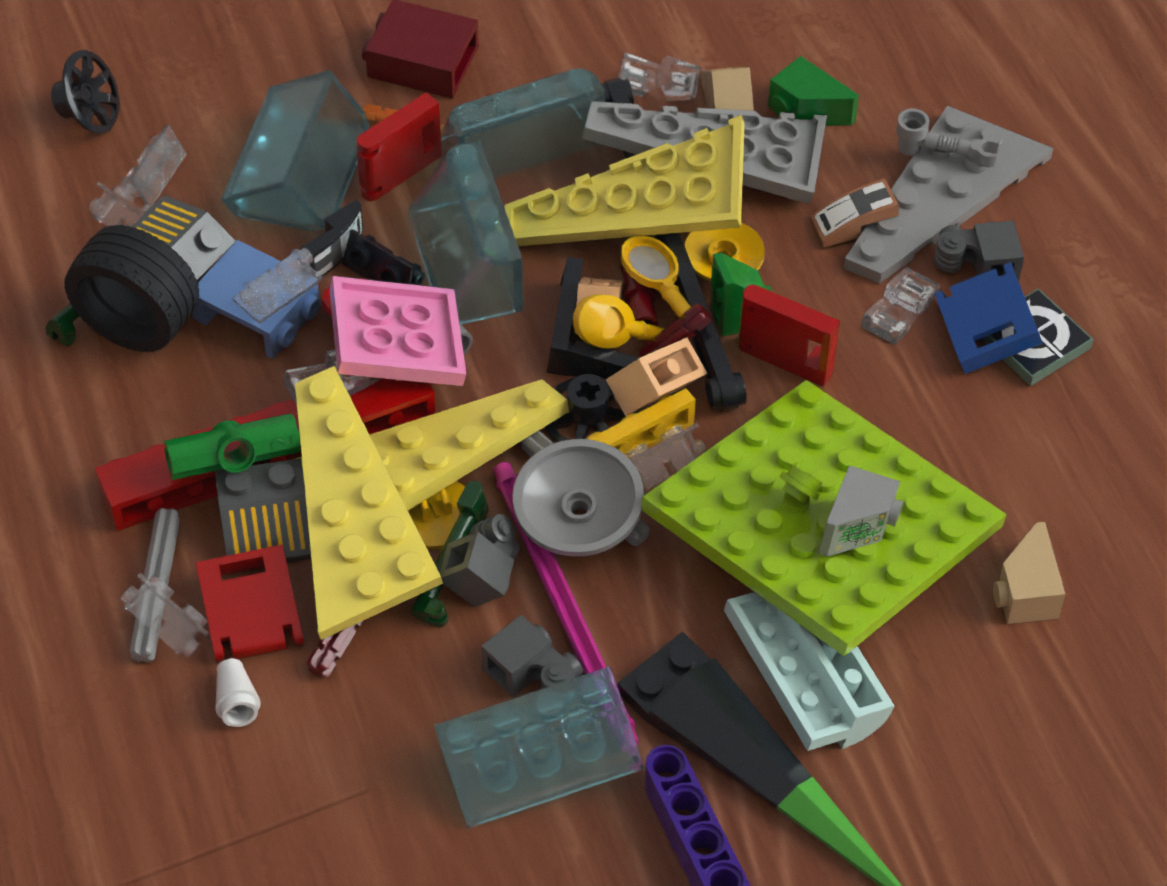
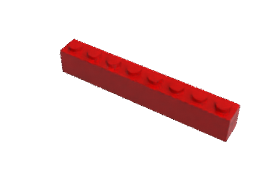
M375 378L368 384L348 393L369 435L436 413L435 393L430 383ZM294 398L285 402L274 403L268 408L245 416H237L229 421L232 420L239 424L292 413L299 431L297 400ZM210 427L205 430H197L190 433L189 435L211 431L213 427ZM241 441L229 443L224 452L235 450ZM164 444L151 446L147 450L124 458L113 459L95 468L100 494L116 531L154 519L155 513L161 508L179 510L218 496L215 471L172 480L165 460ZM301 446L298 453L257 461L252 465L286 461L301 457Z

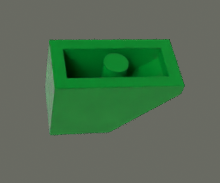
M802 56L798 57L770 79L768 107L778 116L780 113H794L795 119L812 120L814 115H827L825 126H851L856 122L859 94Z
M720 252L713 254L709 307L721 336L725 337L740 333L742 298L747 286L757 285L771 292L773 291L770 285L764 286L758 270Z

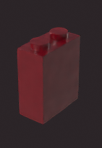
M392 0L386 12L380 13L376 23V31L372 38L366 39L362 49V59L366 61L367 77L453 99L479 48L478 20L399 0Z

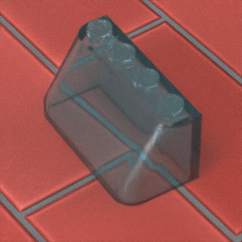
M572 69L460 104L450 112L440 125L442 158L459 189L463 190L600 146V144L581 138L591 101L605 102V90L596 75L591 71Z
M331 70L269 88L221 198L223 203L237 217L315 232L324 230V218L340 209L357 166L356 152L359 149L357 148L356 139L360 134L369 129V122L363 109Z
M480 140L456 145L447 152L409 207L410 225L430 286L454 289L459 324L522 312V256Z

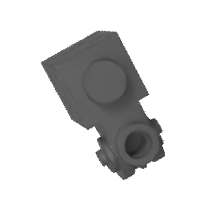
M992 221L974 224L973 229L964 230L957 225L946 226L939 232L934 255V263L941 271L955 273L962 268L963 262L973 264L976 276L995 268L1000 277L1005 274L1003 265L1011 262L1018 281L1024 261L1014 221Z
M503 514L494 515L491 518L475 523L470 529V535L447 544L439 571L442 582L474 607L505 596V592L510 585L509 578L514 558L520 549L519 542L515 540L516 533L511 520Z
M520 615L481 645L482 670L512 698L534 680L541 681V697L550 705H564L574 696L575 681L583 674L580 662L569 652L563 655L558 653L552 647V640L547 631L538 624L533 626L524 616Z

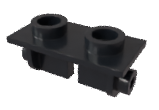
M353 229L350 230L342 261L344 266L368 280L421 285L425 278V273L421 271L422 268L419 264H412L401 256H395L393 251L375 241V237L372 235L364 236Z

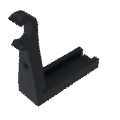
M567 257L566 266L561 278L560 286H562L546 373L575 377L583 374H593L607 379L639 358L610 349L595 347L576 340L574 344L569 342L583 259Z

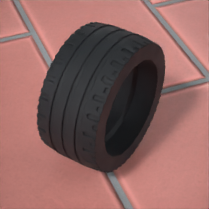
M109 225L98 231L72 262L64 279V289L67 299L70 301L69 303L88 326L92 327L94 331L109 341L111 340L122 347L140 352H154L163 349L183 327L193 312L199 297V285L195 274L191 271L192 269L187 265V262L171 246L144 230L124 225Z

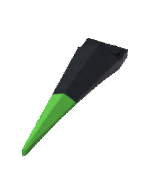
M681 632L617 683L616 689L619 695L648 724L676 740L751 790L836 852L878 886H902L715 658L711 660L684 632Z

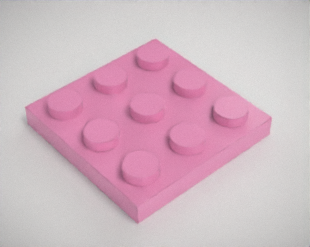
M332 276L329 289L338 374L463 386L467 373L454 289Z

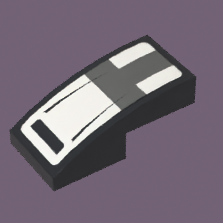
M357 199L325 217V233L301 247L304 273L317 280L325 276L343 260L350 230L353 229L362 234V207Z

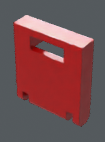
M427 92L357 137L356 142L359 151L356 153L359 185L361 186V196L365 200L375 201L442 157L439 102Z
M757 285L747 286L742 298L739 349L744 353L824 387L834 370L840 320ZM809 340L821 344V347L816 345L810 355L807 356Z
M283 544L195 562L216 662L225 660V651L221 642L230 640L234 659L287 649L283 631L286 628H291V635L295 646L304 644ZM263 566L265 570L262 573L223 581L221 575Z

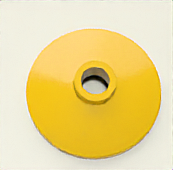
M741 223L739 228L690 232L684 244L695 274L708 281H711L713 254L721 252L756 270L760 269L764 261L765 247L761 237L754 229L744 223Z

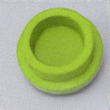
M793 464L787 473L783 471L779 476L786 481L782 489L805 503L808 497L817 500L820 496L817 491L822 482Z

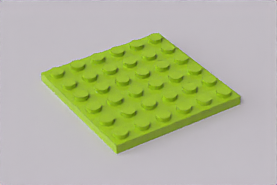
M808 380L802 382L642 497L641 501L643 512L843 656H846L1002 528L1007 515ZM792 464L822 482L817 491L820 496L817 500L808 497L805 503L799 501L782 489L786 481L779 477L783 471L787 473ZM849 465L900 481L895 499L903 501L896 526L887 524L880 542L831 556L819 554L826 522Z

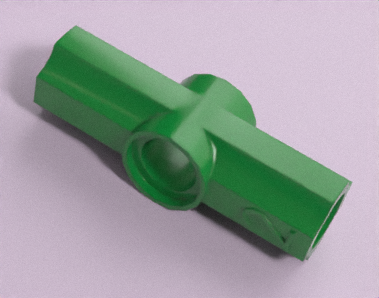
M290 413L239 424L232 420L223 421L214 426L211 431L165 440L163 448L169 475L172 480L221 469L232 473L247 470L254 462L300 452L301 443L295 418ZM241 441L235 450L224 452L229 443Z

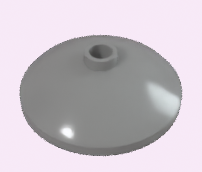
M571 439L545 447L525 463L514 484L513 507L521 529L538 546L559 555L589 556L613 548L633 531L642 514L641 501L644 496V490L638 470L632 461L621 451L595 440ZM578 509L587 511L583 515L573 514Z

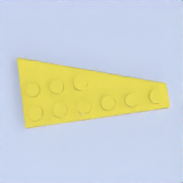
M742 115L729 119V125L711 132L707 128L693 133L694 138L674 146L666 143L609 165L610 170L592 177L587 173L574 178L575 183L555 191L548 188L504 205L503 243L506 247L741 227L745 128Z
M335 366L295 383L318 634L321 640L443 584L441 575Z
M541 379L370 434V437L407 510H410L423 500L428 499L568 413V400Z

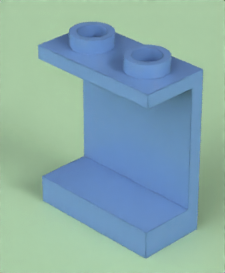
M236 240L198 282L199 297L192 316L194 320L207 325L217 313H220L264 336L266 356L274 359L283 347L286 348L291 345L297 331L307 320H312L318 313L321 305L318 281L316 278Z

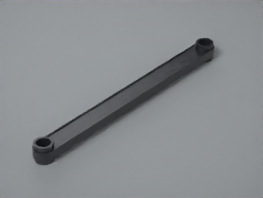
M627 78L605 80L603 83L596 85L597 102L634 104L632 88ZM623 151L625 159L636 155ZM680 233L654 235L655 239L667 245L677 258L679 269L674 285L679 287V292L691 307L698 303L702 307L704 306L710 314ZM712 320L700 332L696 329L694 331L696 335L692 339L700 361L707 372L705 390L709 406L712 411H725L746 404L747 394L741 373H733Z

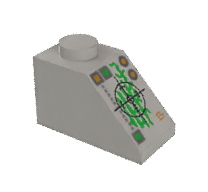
M849 465L826 522L819 554L831 556L880 542L887 524L896 526L903 501L895 499L900 481Z

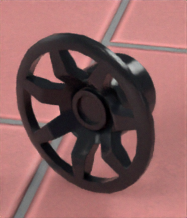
M88 50L72 53L65 62L62 80L55 82L52 87L51 99L53 106L61 117L66 119L74 117L84 129L91 133L102 134L108 132L114 126L120 109L119 92L114 76L106 63L95 53ZM79 58H82V71L75 66ZM93 62H95L102 72L96 77L91 78L94 71ZM107 80L112 95L101 93L99 87L105 84ZM99 104H106L112 106L110 118L108 117L107 111L101 106H99ZM93 115L97 117L102 126L91 123Z
M583 374L566 380L554 388L560 394L567 390V397L565 398L568 400L569 412L548 424L545 428L556 442L570 439L562 436L557 430L567 428L575 422L578 424L575 439H585L589 427H594L597 432L609 429L605 423V418L611 421H621L626 416L622 410L609 406V402L613 399L614 395L605 378L593 374Z

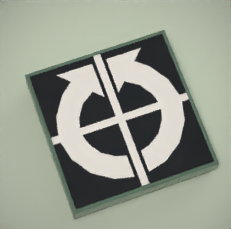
M1039 288L1026 295L1025 299L1043 343L1002 359L1029 386L1034 385L1090 350L1094 340ZM1014 326L983 337L981 340L988 345L1013 335L1016 331Z

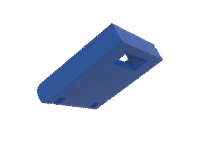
M1011 262L1003 265L1005 274L1000 277L994 268L950 286L952 293L950 297H946L942 290L934 293L965 374L1043 343ZM1014 326L1015 334L977 348L976 340Z

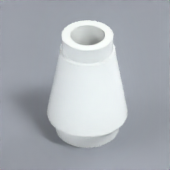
M226 659L220 662L216 668L215 710L225 724L232 727L245 726L256 719L261 701L243 667V663L238 659Z

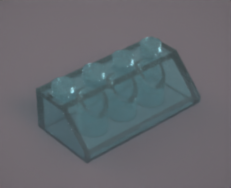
M610 666L434 725L468 829L644 769L626 709Z

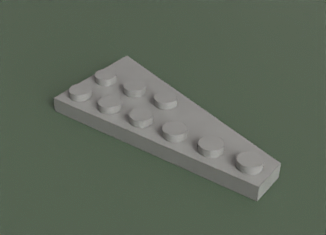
M591 101L581 139L637 155L666 143L672 146L694 138L693 133L705 128L711 132L729 125V119L742 115L745 123L742 185L810 204L815 191L827 115H814L812 120L795 119L794 113H780L778 118L761 117L756 111L697 108L696 113L678 112L677 106H662L661 111L643 110L638 104Z
M947 106L930 132L969 141L983 138H993L999 141L1000 144L994 167L980 166L976 161L970 160L968 156L921 147L920 152L912 157L891 189L899 204V216L868 224L845 257L844 269L878 284L882 283L912 261L914 254L928 244L934 245L942 228L949 225L960 226L1000 197V192L1014 181L1019 183L1027 177L1028 171L1037 164L1043 165L1052 157L1053 148Z

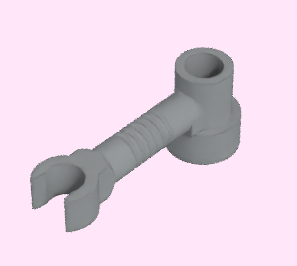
M906 109L899 114L896 132L899 136L898 150L902 154L916 155L920 152L921 147L968 156L970 160L976 161L980 166L994 167L1000 144L999 141L993 138L969 141L928 132L929 117L919 109Z

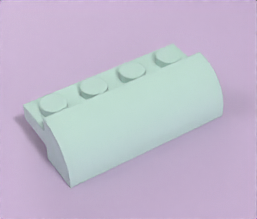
M755 592L727 600L724 608L725 614L807 751L838 742L841 749H844L871 735L888 719L893 711L894 704L858 646L846 656L841 655Z

